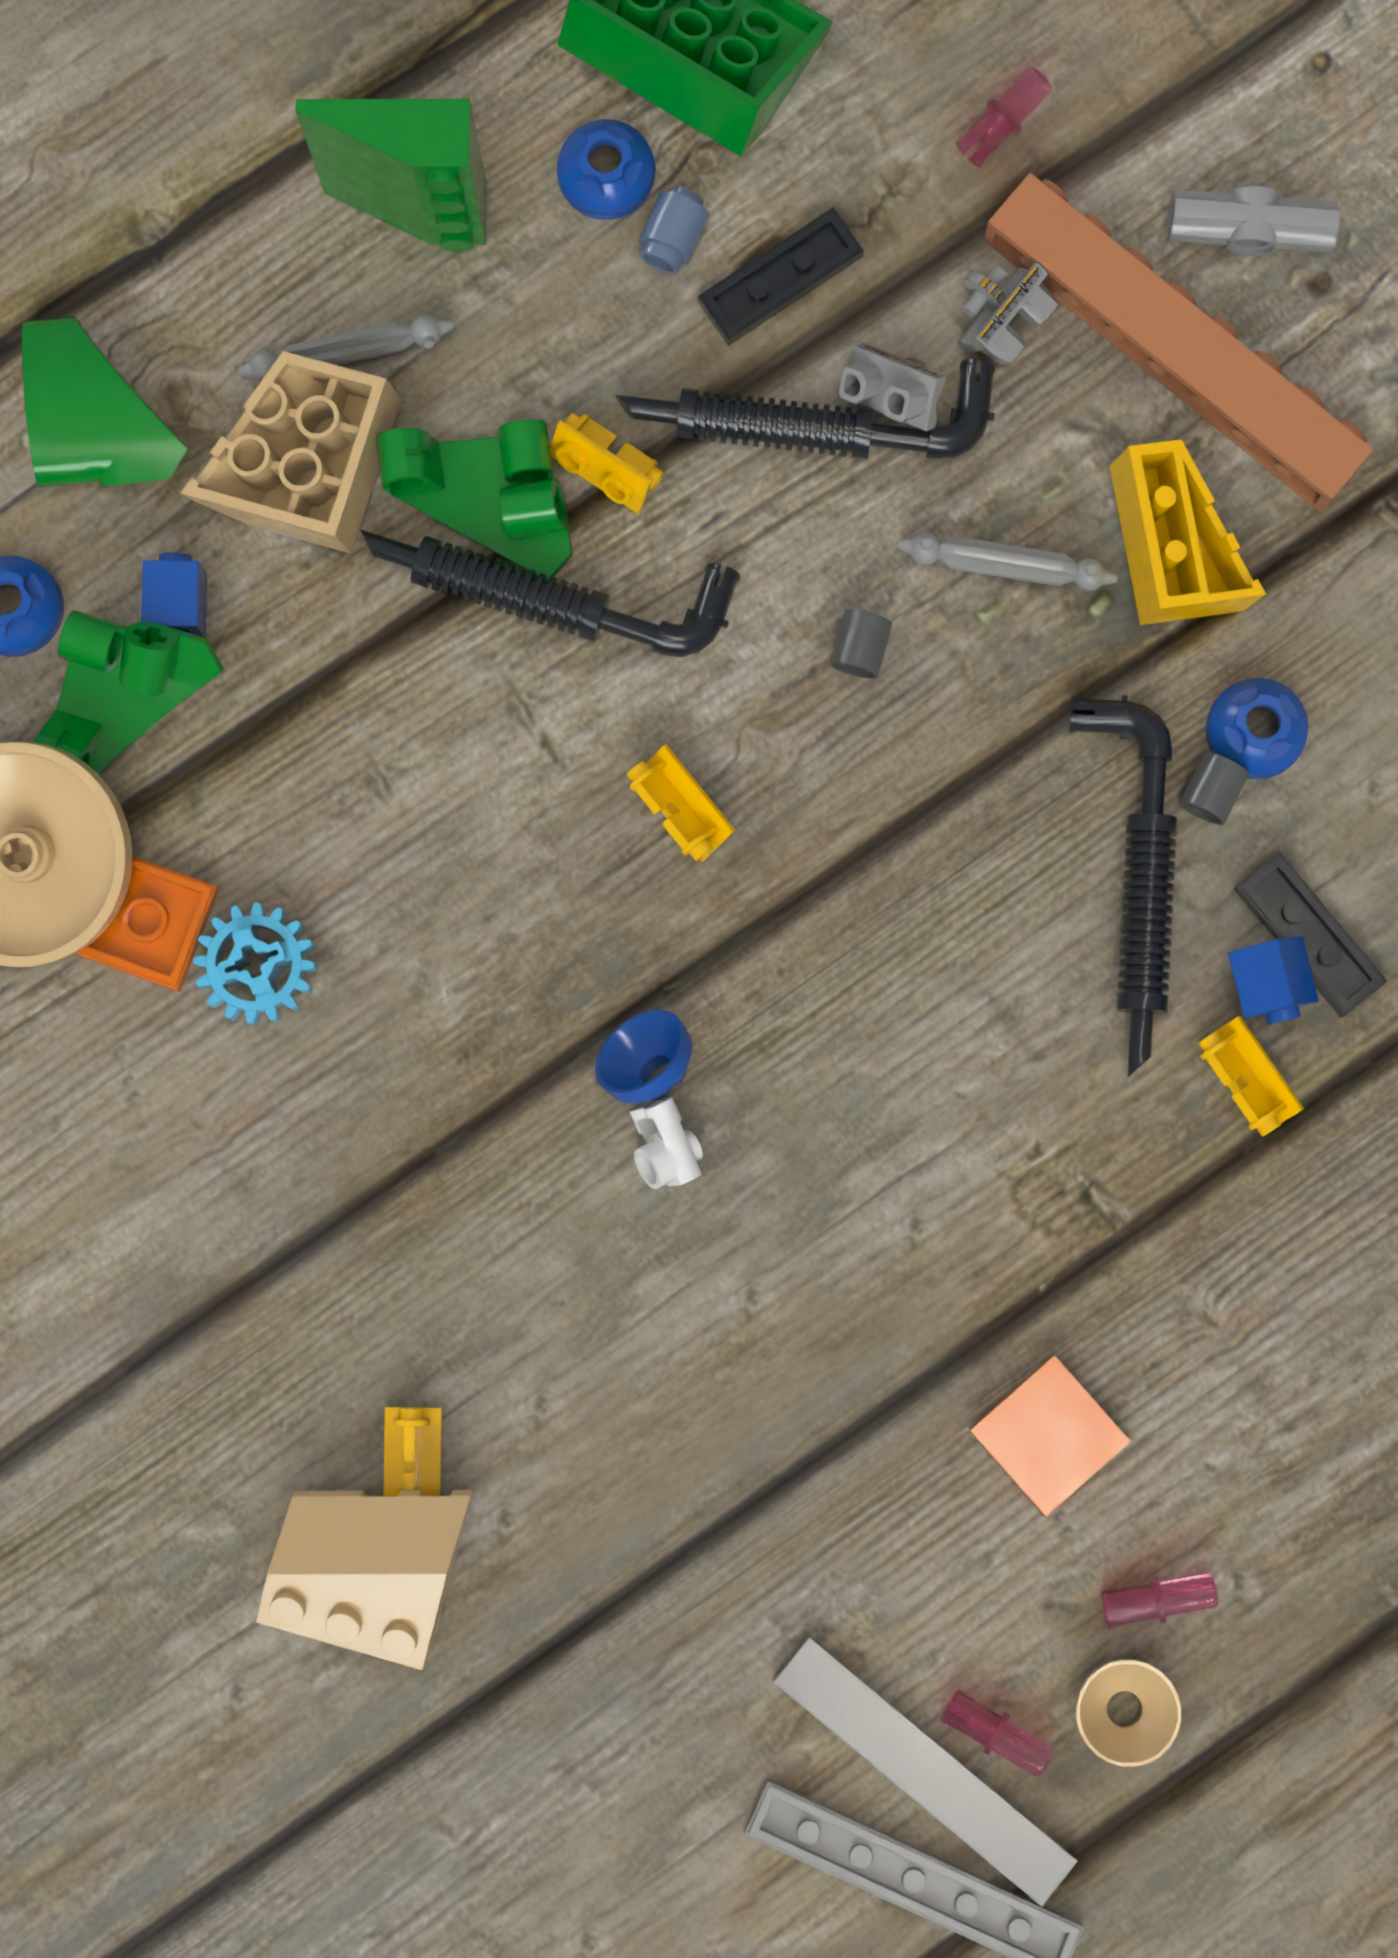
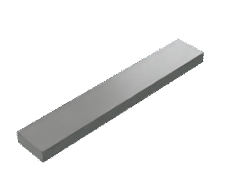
M811 1636L806 1638L773 1679V1682L1041 1907L1078 1862L1071 1853Z
M768 1778L744 1831V1835L1009 1958H1071L1084 1929L1083 1924L1045 1906L1041 1907L1038 1903Z

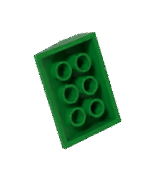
M570 0L557 45L720 145L742 156L767 127L830 31L833 22L797 0Z
M470 98L296 99L295 111L325 194L431 245H441V248L447 251L463 252L471 250L473 245H486L487 181Z

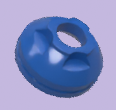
M600 119L590 121L578 127L568 136L559 153L557 177L564 198L574 209L594 219L612 220L633 213L646 201L655 182L656 167L654 156L646 139L638 130L618 120ZM609 145L620 152L622 156L621 162L615 170L604 173L595 170L590 165L589 156L596 147Z
M4 556L0 557V586L10 584L18 587L21 593V603L14 612L7 615L0 614V655L20 657L43 648L56 635L64 614V599L60 586L52 574L42 565L27 558Z
M1246 679L1228 687L1212 704L1206 721L1207 743L1212 753L1230 759L1247 770L1249 773L1248 779L1271 778L1292 766L1301 755L1308 735L1307 714L1299 698L1285 685L1271 679ZM1265 707L1276 715L1278 730L1275 735L1263 739L1254 736L1249 731L1246 719L1252 709Z
M659 1009L637 1014L617 1027L606 1039L596 1059V1078L606 1092L621 1102L640 1103L663 1099L667 1097L674 1086L682 1083L685 1078L692 1053L691 1035L678 1016L670 1011ZM668 1064L661 1073L648 1081L651 1073L656 1068Z

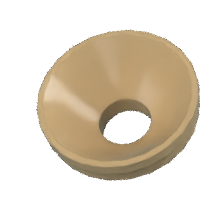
M1119 1659L1107 1662L1096 1668L1085 1679L1078 1692L1075 1704V1719L1081 1737L1096 1756L1108 1763L1121 1767H1137L1158 1759L1172 1746L1181 1724V1705L1173 1684L1159 1669L1149 1663L1136 1659ZM1122 1691L1133 1693L1140 1703L1139 1716L1128 1725L1113 1723L1107 1713V1704L1110 1698Z

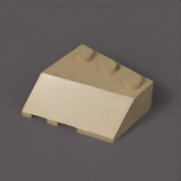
M282 351L244 404L245 412L227 437H220L210 451L212 457L196 480L191 477L180 494L249 526L351 554L380 467L376 437L382 432L392 430L401 398L386 378Z
M363 1490L295 1491L266 1575L256 1623L423 1670L438 1631L473 1490H453L451 1496H423L422 1490H401L398 1496H367Z

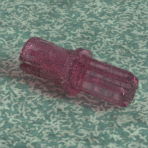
M1034 67L1028 68L998 100L991 99L987 103L988 111L962 138L956 141L959 151L964 155L978 140H981L982 145L968 158L972 164L981 167L985 160L1011 133L1018 135L1021 132L1020 124L1051 92L1052 86L1047 77Z
M1210 1574L1158 1582L1157 1577L1151 1578L1152 1584L1108 1592L1107 1590L1101 1591L1108 1629L1114 1628L1117 1625L1159 1618L1160 1624L1166 1623V1616L1215 1608L1219 1600L1215 1580Z
M960 1689L956 1690L940 1722L947 1723L985 1746L983 1752L987 1755L992 1750L1034 1776H1040L1046 1770L1054 1752L1051 1745L1009 1721L1010 1714L1004 1712L1001 1716L965 1695Z

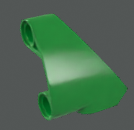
M75 316L23 322L22 372L31 458L38 486L44 488L98 481L99 485L110 486L170 479L188 447L126 382L82 327L81 322Z
M535 419L513 421L500 426L498 429L499 436L461 441L439 442L426 431L419 428H398L377 435L376 443L382 487L387 493L515 564L525 567L529 571L530 569L535 570L538 576L540 573L547 574L548 581L573 556L565 498L557 478H554L546 422Z
M73 610L63 625L58 644L59 657L68 660L58 704L54 713L37 734L34 743L46 744L64 750L85 762L99 774L156 722L199 688L222 673L224 667L206 638L153 622H137L126 627Z

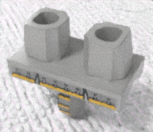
M1038 262L1033 263L1028 270L1019 267L1000 289L999 286L1008 276V273L1002 267L995 265L987 277L979 272L971 271L963 280V286L971 296L962 306V310L968 316L974 318L983 306L985 308L957 343L968 354L982 351L1000 365L1011 363L1026 344V341L1008 325L1018 312L1032 326H1037L1045 321L1059 304L1049 289L1042 283L1049 273Z
M862 343L854 348L852 364L843 369L839 395L840 398L854 404L859 403L883 413L888 418L928 431L936 426V403L944 386L946 376L926 368L925 364L916 358L903 359Z

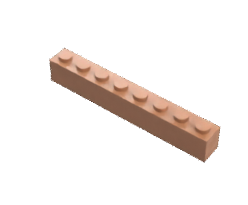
M1029 173L990 218L983 240L1017 268L1022 267L1028 270L1033 263L1038 262L1049 273L1042 283L1049 289L1055 299L1322 513L1374 450L1366 443L1367 438L1365 434L1353 423L1346 420L1339 422L1323 409V401L1311 389L1302 385L1296 387L1282 376L1279 365L1270 356L1261 351L1252 352L1238 340L1237 332L1228 322L1216 316L1210 318L1195 306V299L1187 289L1175 282L1168 284L1154 273L1151 262L1141 252L1133 248L1126 250L1110 237L1109 229L1100 219L1092 214L1082 215L1067 203L1068 198L1059 186L1046 179L1041 182L1033 174Z

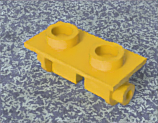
M571 413L565 422L560 420L550 447L551 457L558 461L566 471L578 474L602 490L609 499L618 504L625 505L639 515L649 489L655 490L664 476V472L657 468L658 461L650 458L627 442L616 455L613 454L609 449L615 443L617 435L592 420L586 414L579 417L575 413Z
M667 744L663 745L647 763L642 761L627 773L628 778L632 781L629 788L633 792H637L654 815L662 812L667 818L662 825L682 848L681 853L685 857L691 855L696 862L699 860L701 862L705 861L736 831Z
M1240 1015L1198 1042V1045L1204 1052L1199 1055L1200 1058L1207 1060L1224 1086L1228 1085L1234 1094L1231 1097L1249 1121L1248 1127L1251 1131L1256 1128L1263 1137L1304 1109Z
M385 1407L383 1496H398L401 1490H422L423 1496H441L442 1407Z

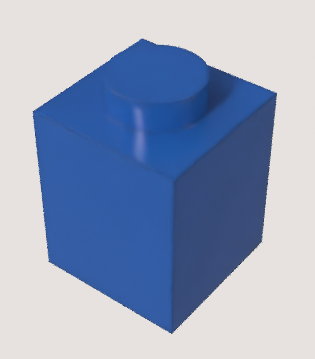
M178 552L159 554V560H143L141 622L158 623L206 638L207 572L200 562L192 561V556L189 554Z
M1303 936L1278 938L1228 952L1244 1018L1266 1016L1268 1025L1300 1018L1299 1007L1319 1002Z

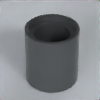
M855 609L845 610L830 666L853 676L868 679L877 678L892 628V622L870 612Z
M1204 752L1179 801V805L1189 813L1207 822L1224 825L1249 773L1230 759L1214 753Z

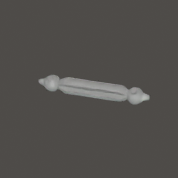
M421 312L412 320L411 324L394 321L289 345L282 351L342 366L403 352L413 343L430 349L440 340L442 335L453 329L452 320L437 319L431 314ZM265 348L260 349L252 356L250 362L238 368L239 376L254 378L261 382L282 351L275 354Z
M921 532L913 538L901 539L898 542V549L910 554L915 562L922 565H929L939 560L953 570L1053 586L1075 582L1084 591H1094L1102 585L1116 583L1118 577L1117 574L1105 569L1104 565L1094 558H1085L1077 563L1063 553L982 540L953 537L940 541L931 532Z

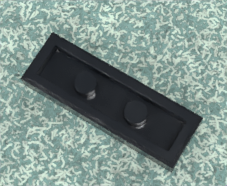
M833 207L698 296V303L729 346L863 258L864 250Z
M1281 852L1277 853L1234 888L1275 939L1303 936L1315 987L1340 1018L1346 1016L1388 982Z

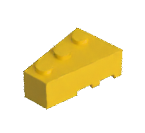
M1182 439L1128 446L1109 467L1140 625L1242 612L1266 595L1259 580L1252 579L1237 551L1241 547L1233 532L1227 533L1212 506L1215 500Z

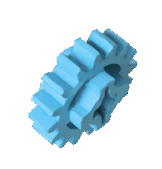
M254 902L251 916H245L238 906L231 907L233 921L226 924L219 918L214 917L211 920L214 928L217 930L214 938L200 935L198 941L208 951L207 955L193 958V964L206 969L207 972L206 975L201 976L195 981L196 985L200 989L213 988L214 992L207 1000V1003L215 1009L225 1002L228 1003L225 1017L231 1021H235L241 1012L244 1011L247 1023L251 1026L258 1025L260 1013L264 1012L272 1022H280L279 1007L285 1005L296 1012L300 1008L293 997L296 992L300 991L311 994L313 990L303 980L304 973L318 971L316 963L304 959V955L311 952L315 945L310 939L297 940L304 926L296 920L285 927L283 924L286 912L279 907L271 913L270 917H266L264 906L261 903ZM255 928L274 931L282 936L285 941L281 943L277 941L272 944L260 941ZM233 938L235 945L228 959L220 962L225 946ZM253 952H256L264 959H268L267 962L260 965L262 974L258 977H255L247 970H243V967L251 964L249 955ZM292 966L286 984L278 991L276 983L283 969ZM241 984L250 987L256 1001L239 999L233 996L227 987H236Z

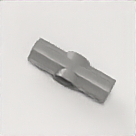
M1261 186L1240 187L1233 190L1230 194L1174 189L1168 213V241L1227 245V249L1230 252L1244 256L1267 255L1273 253L1276 249L1332 253L1336 247L1339 231L1340 210L1336 201L1279 197V193L1276 190Z

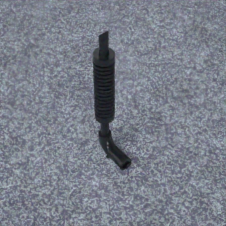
M977 359L963 360L960 363L957 408L951 409L950 424L936 425L934 429L928 431L918 428L873 424L874 409L857 408V413H851L852 407L846 406V412H841V406L835 405V411L829 410V404H824L823 410L818 409L819 403H813V408H807L808 402H802V407H797V401L792 400L791 406L786 405V400L781 399L779 405L775 404V398H770L769 403H764V397H759L758 402H753V396L749 395L747 401H743L740 394H737L736 400L731 399V393H726L725 398H720V392H715L714 397H709L710 392L704 391L703 396H699V390L682 388L680 402L623 395L615 396L625 412L633 419L677 424V438L693 440L695 434L699 435V441H704L705 436H710L709 442H715L716 437H721L720 443H726L727 438H731V444L737 445V441L740 439L743 446H748V441H753V447H759V442H764V448H770V443H775V449L779 450L781 449V444H784L788 451L792 450L793 445L797 446V452H802L803 447H808V453H813L814 448H819V454H824L825 449H829L830 455L835 456L836 450L841 451L842 457H846L847 452H852L851 458L868 459L870 446L926 452V458H954L971 450L984 435L988 420H994L995 413L990 412L995 364L982 359L978 381H975Z
M360 529L373 557L412 569V584L425 588L432 584V590L437 592L442 587L443 594L449 595L453 591V597L460 598L463 594V599L468 602L474 597L475 604L480 605L484 601V606L487 608H491L495 604V610L500 612L505 607L506 614L512 615L516 611V617L521 619L526 614V620L531 622L536 617L537 624L543 625L547 621V626L552 629L558 624L559 631L564 632L567 627L569 634L575 635L579 631V637L596 642L600 631L604 630L653 646L652 652L664 656L685 657L699 653L714 641L721 627L728 628L729 621L724 619L736 584L740 579V574L727 566L721 585L717 587L721 575L719 573L721 564L708 563L693 610L687 609L683 623L673 624L662 620L661 624L658 625L608 609L610 595L597 590H593L589 594V588L585 586L579 591V585L572 583L569 588L568 581L562 579L557 584L558 579L551 576L548 581L547 574L540 573L536 577L537 572L531 569L526 574V568L522 566L516 571V565L513 563H509L505 567V561L499 559L495 564L494 557L488 556L484 560V554L477 553L474 557V552L469 549L463 554L462 547L456 546L453 550L452 544L446 542L443 546L441 540L425 536L419 548Z
M1122 695V701L1078 699L1077 697H1072L1070 732L1120 733V739L1137 740L1139 745L1138 759L1144 761L1141 813L1128 815L1126 833L1131 836L1126 838L1125 844L1131 847L1125 849V855L1130 857V859L1125 860L1124 866L1130 868V870L1124 871V878L1129 879V881L1123 882V888L1129 890V892L1123 893V900L1128 901V903L1122 904V911L1127 912V914L1122 915L1121 921L1127 923V925L1121 926V933L1126 934V936L1120 938V944L1126 947L1120 949V955L1125 956V959L1119 960V966L1125 969L1119 971L1118 977L1123 978L1124 981L1118 982V988L1122 989L1123 992L1117 994V1011L1131 1013L1128 1078L1151 1057L1153 1014L1168 1013V995L1163 994V992L1169 991V985L1163 982L1169 980L1170 976L1168 972H1164L1165 969L1170 968V962L1165 961V958H1170L1171 951L1166 950L1165 947L1171 946V940L1167 939L1166 936L1172 935V929L1166 927V925L1172 924V917L1167 916V914L1173 913V907L1167 904L1172 903L1174 897L1172 894H1168V892L1174 891V884L1169 883V881L1174 880L1175 874L1169 870L1175 869V862L1170 859L1176 857V851L1170 848L1176 847V840L1171 837L1177 835V818L1164 814L1166 762L1172 761V742L1170 731L1161 716L1146 705L1128 701V695Z

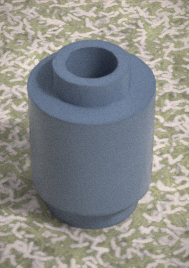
M679 186L674 187L673 191H661L639 238V243L642 245L638 254L639 258L649 266L669 274H677L681 265L688 264L709 218V212L702 206L703 198L697 193Z

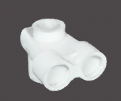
M672 1096L661 1100L647 1101L629 1111L639 1134L643 1135L647 1143L634 1151L635 1164L641 1177L651 1188L658 1189L666 1184L668 1187L683 1185L701 1175L697 1161L703 1157L701 1145L690 1130L683 1129L680 1122L682 1117Z

